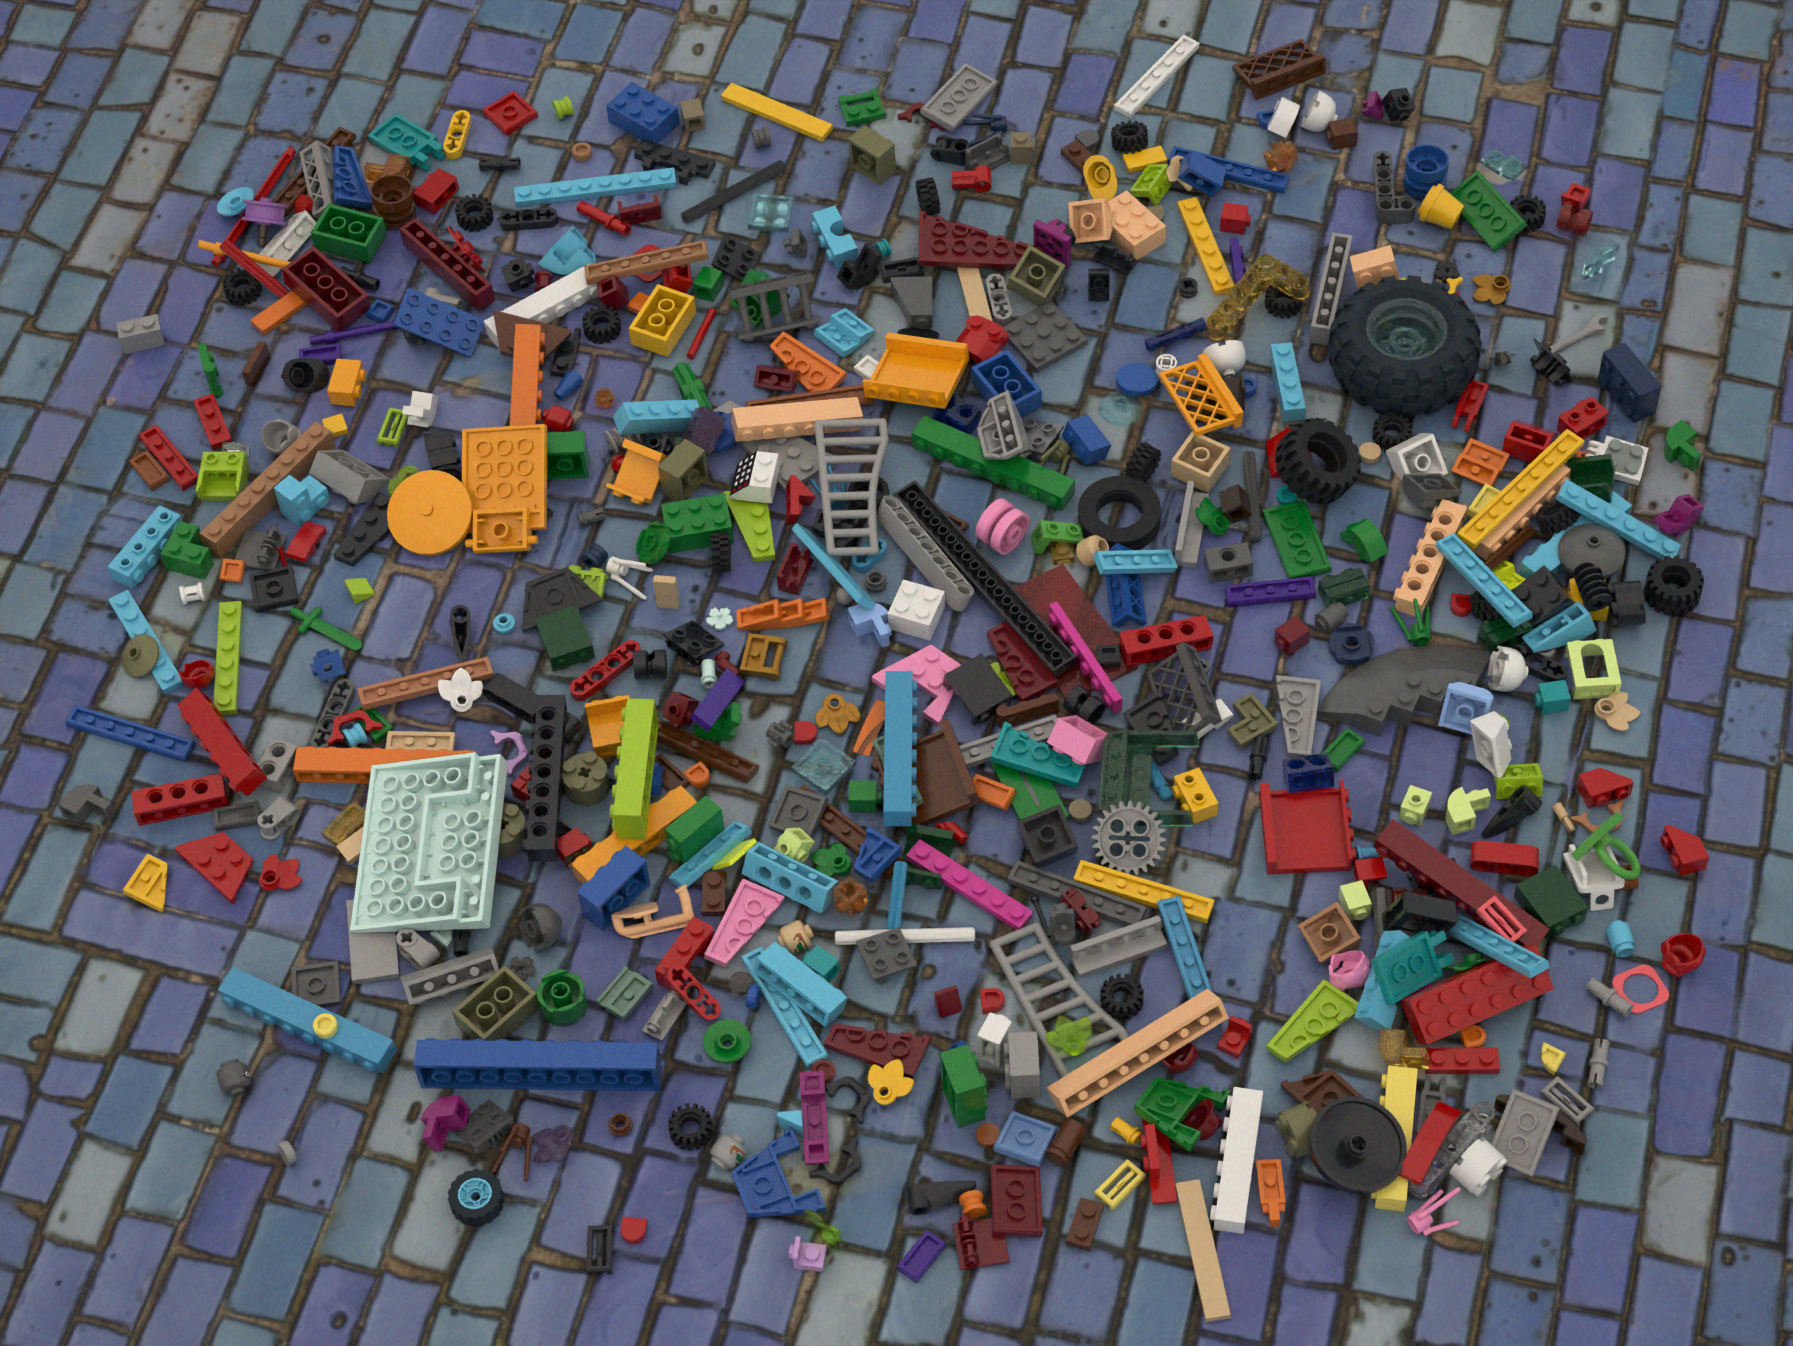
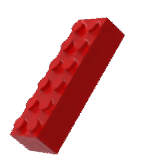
M1536 944L1521 946L1541 957ZM1491 959L1401 999L1400 1002L1417 1044L1428 1045L1551 991L1554 987L1547 970L1530 979L1503 963Z

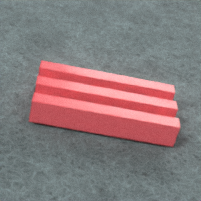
M1495 895L1476 911L1495 933L1512 942L1517 941L1527 932L1524 926ZM1491 904H1493L1502 913V915L1514 926V928L1518 931L1517 933H1515L1511 929V927L1506 923V921L1501 916H1499V914L1490 906ZM1487 912L1498 922V924L1487 914ZM1499 925L1510 935V937L1499 927Z

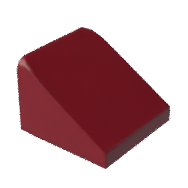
M955 985L934 992V1004L940 1018L962 1011L958 988Z

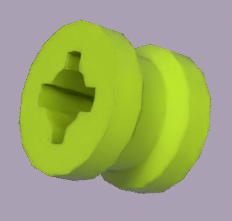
M568 96L563 97L560 101H552V106L558 120L562 119L565 115H574V110Z

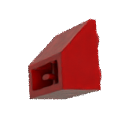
M1515 420L1511 422L1504 437L1502 451L1510 454L1511 457L1531 463L1556 440L1558 433Z

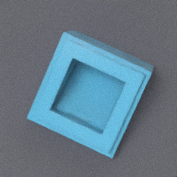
M802 1111L777 1112L780 1128L787 1130L792 1127L794 1134L804 1137Z

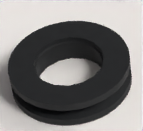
M1128 476L1106 477L1091 484L1081 495L1078 503V524L1081 525L1084 538L1098 535L1107 541L1109 548L1119 543L1132 550H1140L1151 543L1158 534L1161 524V503L1156 492L1141 480ZM1126 502L1138 508L1142 515L1133 525L1115 528L1102 522L1097 514L1103 506L1109 503Z

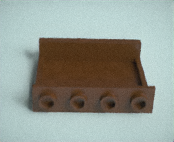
M948 719L940 722L942 730L917 739V746H912V749H917V763H912V767H917L915 783L924 804L916 806V817H912L913 824L926 826L981 803ZM873 749L872 752L875 759L871 761L876 773L880 771L882 777H879L878 780L884 791V769L876 750ZM896 826V828L901 827L904 834L907 833V826Z

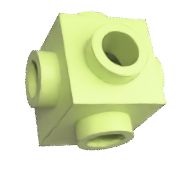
M786 828L785 832L779 836L774 850L803 863L808 858V852L815 841L801 828Z

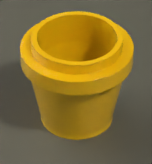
M1439 183L1437 187L1433 185L1429 190L1417 214L1419 215V220L1423 223L1427 221L1452 230L1465 205L1445 190V186Z

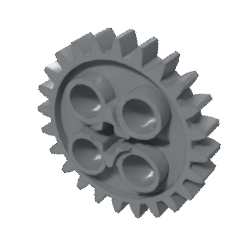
M1129 800L1127 807L1123 801L1119 802V808L1113 804L1110 805L1112 812L1103 810L1105 818H1097L1101 825L1093 826V829L1098 831V835H1093L1091 838L1097 839L1098 843L1092 847L1100 849L1095 856L1104 857L1101 862L1102 865L1109 862L1110 869L1117 867V871L1123 872L1125 870V873L1130 875L1132 870L1136 876L1140 875V868L1144 872H1149L1148 864L1156 867L1154 859L1163 858L1158 853L1159 850L1166 851L1161 842H1166L1168 839L1162 837L1161 834L1165 833L1167 829H1160L1159 827L1164 821L1155 820L1159 813L1154 812L1150 814L1151 806H1147L1143 810L1142 802H1138L1136 807H1134V802ZM1117 820H1121L1124 824V828L1120 833H1117L1113 827ZM1139 821H1144L1147 824V830L1143 834H1140L1136 829ZM1130 832L1131 836L1149 837L1150 841H1130L1129 845V841L1110 840L1109 837L1111 835L1129 836ZM1116 843L1121 844L1123 847V852L1120 856L1114 855L1112 850ZM1139 844H1143L1146 848V853L1143 857L1137 856L1135 851Z

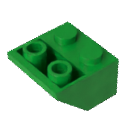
M750 269L740 285L770 279L771 277L765 271ZM776 290L768 291L766 295L771 318L782 310L779 293ZM755 294L747 296L746 303L750 323L754 327H758L763 324L758 297ZM731 299L729 303L740 313L738 301Z

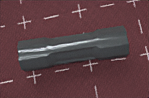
M1384 887L1370 891L1371 909L1374 913L1375 955L1380 938L1383 935L1382 913L1392 904L1391 890Z

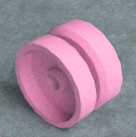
M999 498L990 504L981 515L976 526L975 536L986 545L990 544L991 548L999 554L1006 555L1013 551L1024 538L1030 524V517L1022 510L1015 509L1013 504L1006 499Z

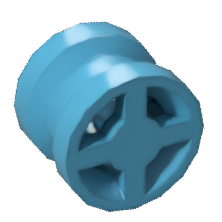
M359 723L354 724L353 728L349 730H342L349 748L368 743L367 736Z

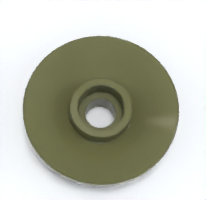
M141 634L128 642L122 655V665L128 675L143 677L152 671L159 658L157 641L150 635Z

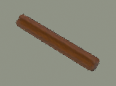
M1531 525L1526 526L1488 558L1484 564L1493 571L1536 534V530Z

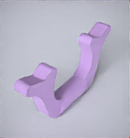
M492 730L490 733L495 739L494 742L497 747L506 741H513L519 751V755L516 758L506 760L508 762V775L512 777L515 769L527 760L529 756L528 749L522 735L519 733H498Z

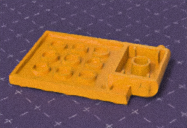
M536 424L462 429V484L468 490L473 502V521L467 533L473 534V539H466L465 546L466 548H473L474 554L530 551L532 544H538V536H532V531L547 530V425Z

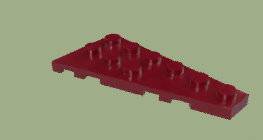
M919 210L918 266L1015 269L1030 245L1021 241L1016 243L1006 240V237L998 235V237L988 234V231L960 222L952 223L945 221L944 217L929 216L926 215V212ZM1031 245L1032 247L1043 252V248Z

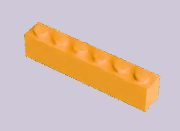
M681 785L675 790H670L665 797L649 806L646 840H618L616 831H613L608 838L596 843L591 850L584 855L578 856L571 863L574 876L582 884L588 882L595 875L596 871L600 867L605 866L611 860L613 854L620 851L625 845L642 857L666 839L665 829L696 804L697 801Z

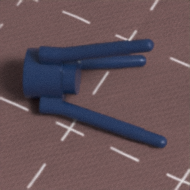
M973 113L972 117L989 120L963 122L964 125L989 124L990 131H994L990 135L969 142L970 146L976 145L998 133L1003 136L1002 132H1007V118L1002 115Z

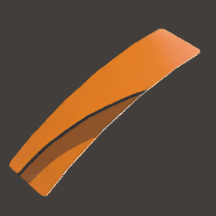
M879 699L875 701L860 731L853 752L870 756L873 749L872 740L877 738L885 721V701Z

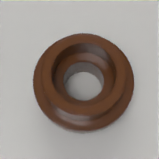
M624 1113L614 1114L608 1122L609 1131L618 1137L627 1135L633 1126L631 1118ZM618 1124H624V1125H625V1126H623V1127H621V1128H617V1125H618Z

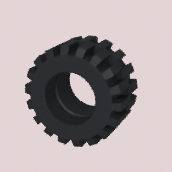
M1665 556L1664 560L1660 558L1656 563H1653L1648 570L1644 587V597L1649 601L1648 605L1655 607V611L1658 613L1660 611L1664 612V615L1667 616L1669 614L1678 616L1680 613L1686 615L1688 611L1692 612L1699 603L1704 585V575H1701L1702 571L1700 568H1696L1697 564L1688 562L1689 559L1685 557L1680 559L1679 556H1674V558ZM1668 583L1677 584V585L1681 586L1682 588H1679V589L1671 588V587L1667 586L1666 584H1668Z

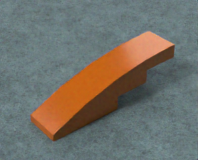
M800 598L782 604L776 599L736 610L738 630L784 629L829 620V606L826 598L806 603Z

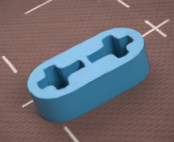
M878 538V545L881 550H879L877 555L852 556L854 571L866 573L880 562L887 554L886 542ZM869 541L863 547H870Z

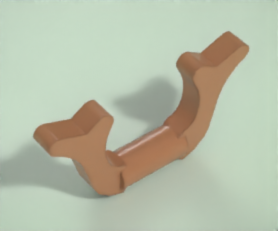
M1620 800L1616 804H1608L1607 810L1612 815L1616 812L1621 815L1620 810L1624 805V801ZM1583 812L1581 816H1571L1570 820L1573 824L1582 826L1590 834L1599 827L1589 822L1586 812ZM1622 821L1611 831L1618 830L1621 827Z

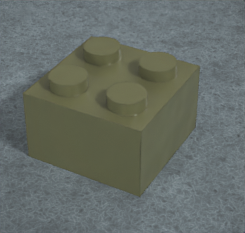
M865 125L848 138L850 167L878 185H882L896 173L895 144L891 140L884 138L875 130Z
M1029 245L1011 273L1006 287L1038 306H1042L1063 275L1065 265Z
M686 439L679 445H676L672 453L666 459H663L658 466L662 493L675 501L687 500L709 477L705 450Z

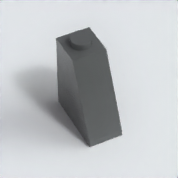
M932 276L891 277V294L911 328H933Z

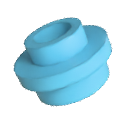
M507 613L499 614L493 620V627L500 634H509L515 627V619Z

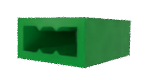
M706 795L665 829L666 843L669 850L668 855L675 863L679 862L683 865L725 829L722 809Z

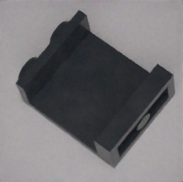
M982 653L944 675L943 686L947 691L953 688L972 715L970 722L972 726L988 721L991 715L996 713L999 706H1010L1012 694Z

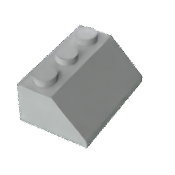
M318 450L309 474L314 476L318 482L330 486L333 492L346 496L347 500L353 504L370 502L390 481V478L344 450Z

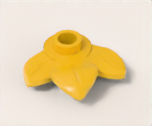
M899 1059L890 1061L883 1069L874 1064L868 1074V1083L874 1089V1099L881 1105H890L897 1097L906 1096L914 1085L913 1079L904 1077V1067ZM885 1089H888V1090H889L888 1094L885 1095V1096H882V1095H881L882 1091L885 1090Z

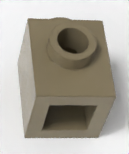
M1011 132V164H1031V153H1035V141L1031 140V132Z

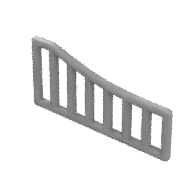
M884 418L816 420L814 427L827 554L830 557L877 555L879 553L876 495L879 474L889 441L887 421ZM879 427L880 436L824 438L823 428ZM879 445L877 453L874 455L826 456L825 446ZM874 463L871 473L828 474L827 464ZM869 482V490L829 492V483ZM868 500V510L831 511L830 501ZM868 518V528L833 529L832 519ZM869 537L870 547L835 548L834 538Z
M1039 922L990 941L991 950L1032 1026L1037 1031V1035L1060 1078L1077 1069L1074 1068L1068 1071L1062 1060L1119 1037L1120 1041H1123L1129 1037L1125 1028L1100 1007L1075 980ZM1033 933L1036 934L1040 942L1039 944L1008 957L1005 956L1001 948L1002 946ZM1044 951L1051 960V962L1017 976L1011 967L1015 963ZM1056 969L1063 978V980L1029 994L1025 993L1021 985ZM1068 987L1078 996L1039 1013H1036L1031 1004ZM1083 1004L1093 1012V1014L1050 1032H1047L1042 1024L1047 1019ZM1101 1020L1111 1028V1030L1058 1052L1052 1042Z

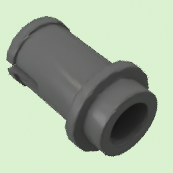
M603 507L585 512L580 510V513H577L579 525L587 527V524L606 520L605 514L596 516V514L604 512Z

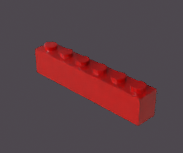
M196 687L177 705L182 712L180 717L188 725L192 726L190 731L197 738L201 739L199 744L207 752L211 753L209 758L216 765L220 766L219 772L226 779L230 780L228 785L236 793L241 791L248 797L267 779V776L209 696Z

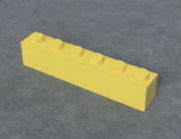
M1388 1065L1387 1074H1382L1381 1089H1385V1096L1380 1095L1379 1104L1389 1110L1399 1122L1405 1135L1408 1153L1412 1142L1418 1069ZM1398 1175L1386 1188L1371 1193V1198L1375 1199V1208L1405 1212L1408 1180Z

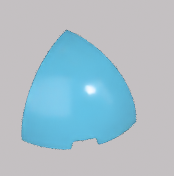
M572 225L538 264L551 272L569 275L587 264H594L596 257L594 252L587 247V240Z

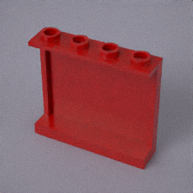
M1340 780L1339 788L1270 791L1269 783H1260L1259 801L1267 874L1351 871L1352 862L1356 860V849L1351 848V842L1354 841L1353 828H1349L1348 822H1351V808L1346 807V802H1349V790L1344 789L1343 780Z

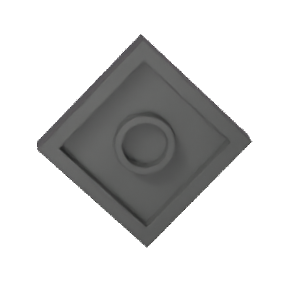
M785 785L768 826L770 829L783 833L786 828H801L813 839L829 800L825 796Z
M338 961L291 967L292 994L322 1008L341 1005Z

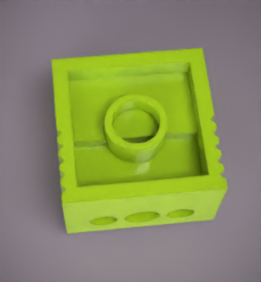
M203 452L196 486L198 499L202 501H233L247 488L250 466L246 453Z

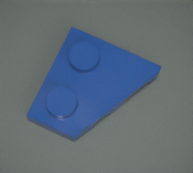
M868 827L866 829L867 837L864 844H861L860 854L856 858L853 868L856 874L873 883L903 850L897 843L873 828Z

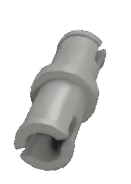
M1595 977L1589 981L1586 990L1602 1000L1603 1005L1612 1007L1622 1014L1623 1017H1627L1632 1012L1634 1004L1618 995L1617 990L1608 988Z
M1601 1039L1594 1040L1593 1056L1589 1060L1591 1068L1587 1083L1588 1087L1595 1089V1083L1597 1084V1089H1602L1604 1085V1074L1609 1065L1607 1056L1610 1042L1603 1039L1602 1045L1600 1044Z

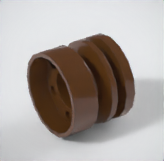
M389 174L379 177L372 183L370 192L373 212L375 216L384 218L386 228H401L415 218L416 209L413 187L408 178L402 175Z

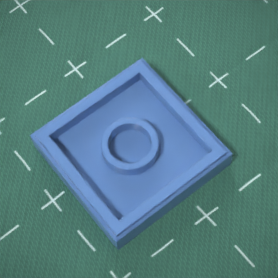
M1012 1111L994 1144L993 1151L1040 1167L1045 1157V1152L1057 1133V1127Z

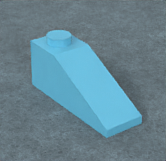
M1578 601L1522 636V639L1535 653L1565 646L1567 642L1583 640L1597 630L1591 614Z

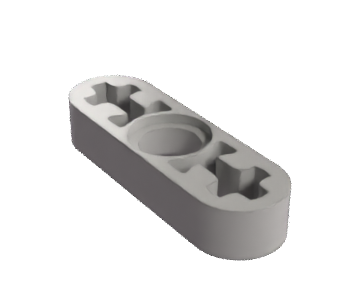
M991 274L986 278V290L993 320L1001 326H1006L1012 321V309L1005 280L1000 274ZM993 283H997L998 289L995 290ZM996 297H1002L1005 299L1003 302L994 301ZM1000 310H1003L1004 317L1001 316Z

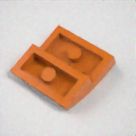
M1470 438L1463 453L1460 452L1451 472L1483 486L1485 483L1493 486L1510 459V454Z

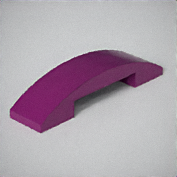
M824 1071L800 1072L805 1165L830 1164Z

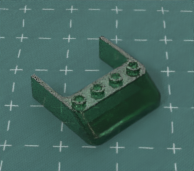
M1114 730L1109 732L1104 738L1099 794L1101 813L1104 815L1103 810L1111 813L1110 805L1112 804L1119 808L1120 801H1123L1126 807L1129 800L1134 802V807H1136L1138 802H1142L1143 810L1149 806L1154 750L1158 747H1199L1200 743L1197 732ZM1150 810V814L1154 812L1159 813L1155 820L1164 821L1160 826L1194 827L1191 811ZM1139 821L1137 826H1147L1144 821Z

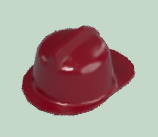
M1210 1099L1201 1101L1181 1123L1201 1131L1199 1141L1210 1138L1222 1125V1120L1214 1112V1104ZM1169 1138L1172 1144H1178L1174 1140Z

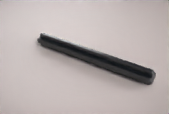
M778 160L681 213L682 220L685 223H689L786 170L785 164L782 160Z

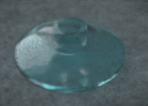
M1115 391L1107 394L1101 400L1099 411L1102 418L1108 423L1124 426L1135 422L1140 417L1142 404L1138 397H1132L1121 391Z

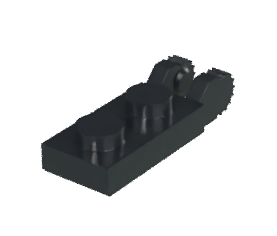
M575 328L573 340H567L566 338L555 351L550 370L551 376L564 377L566 372L574 370L580 348L581 328Z

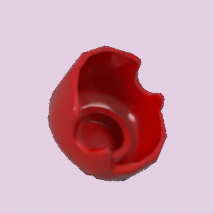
M201 659L195 660L190 664L186 663L183 672L178 671V674L186 687L190 689H195L196 687L203 689L211 683L215 670L209 661Z

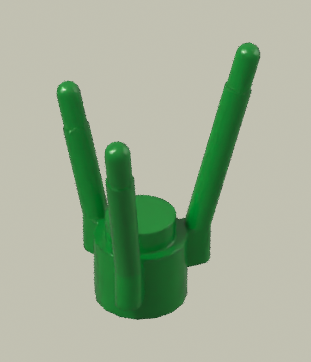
M1416 598L1413 599L1417 623L1411 626L1410 632L1398 612L1391 606L1390 610L1404 631L1408 642H1413L1415 646L1426 645L1430 642L1432 636L1430 632L1429 606L1425 607L1424 626L1418 600Z

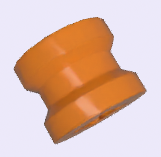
M971 1190L960 1195L959 1203L964 1208L962 1210L963 1216L967 1215L969 1219L973 1220L987 1213L986 1205L982 1203L984 1198L981 1191Z

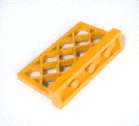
M1206 353L1198 355L1197 361L1159 373L1161 382L1195 436L1232 425L1234 429L1242 426L1243 410ZM1196 369L1198 375L1195 377L1186 374V372ZM1174 376L1179 378L1178 383L1168 381L1167 378ZM1183 379L1194 382L1192 387L1182 385ZM1197 384L1205 385L1207 387L1206 392L1195 389ZM1181 390L1189 394L1185 398L1178 396L1177 391ZM1192 394L1203 397L1201 402L1190 398ZM1206 399L1215 400L1217 402L1216 406L1205 404ZM1187 405L1198 407L1196 413L1188 411L1186 409ZM1201 410L1211 411V417L1201 415ZM1218 413L1225 415L1227 419L1218 420L1214 417ZM1200 420L1207 422V425L1198 428L1195 422Z

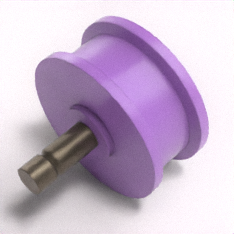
M260 198V201L243 200V203L246 204L245 216L241 220L260 224L258 245L266 246L268 225L287 226V222L284 221L285 209L289 205L272 203L273 199Z

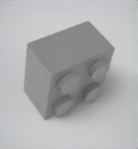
M1037 1031L1008 1033V1042H1003L1006 1090H1011V1099L1040 1097V1071Z

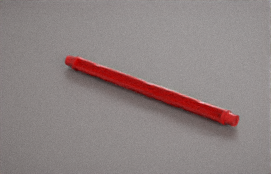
M289 147L286 152H283L282 157L255 195L253 201H260V198L268 196L285 169L293 161V157L296 154L295 149ZM245 211L226 237L233 244L236 243L250 222L241 220L245 216ZM214 254L211 264L219 267L221 262L225 261L227 255L222 254L220 256Z

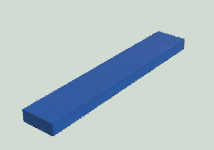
M1174 146L1168 158V165H1170V161L1174 156L1185 157L1192 150ZM1197 152L1226 168L1224 177L1226 180L1281 194L1285 193L1290 181V175Z
M79 705L74 706L65 721L67 727L185 763L196 746L194 740Z

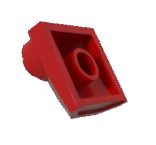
M975 315L967 319L966 328L955 342L966 343L968 345L969 359L981 363L1000 352L1008 342L1009 334L1001 325L982 316Z

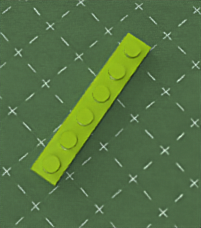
M242 601L219 603L214 704L223 716L237 715L243 616Z

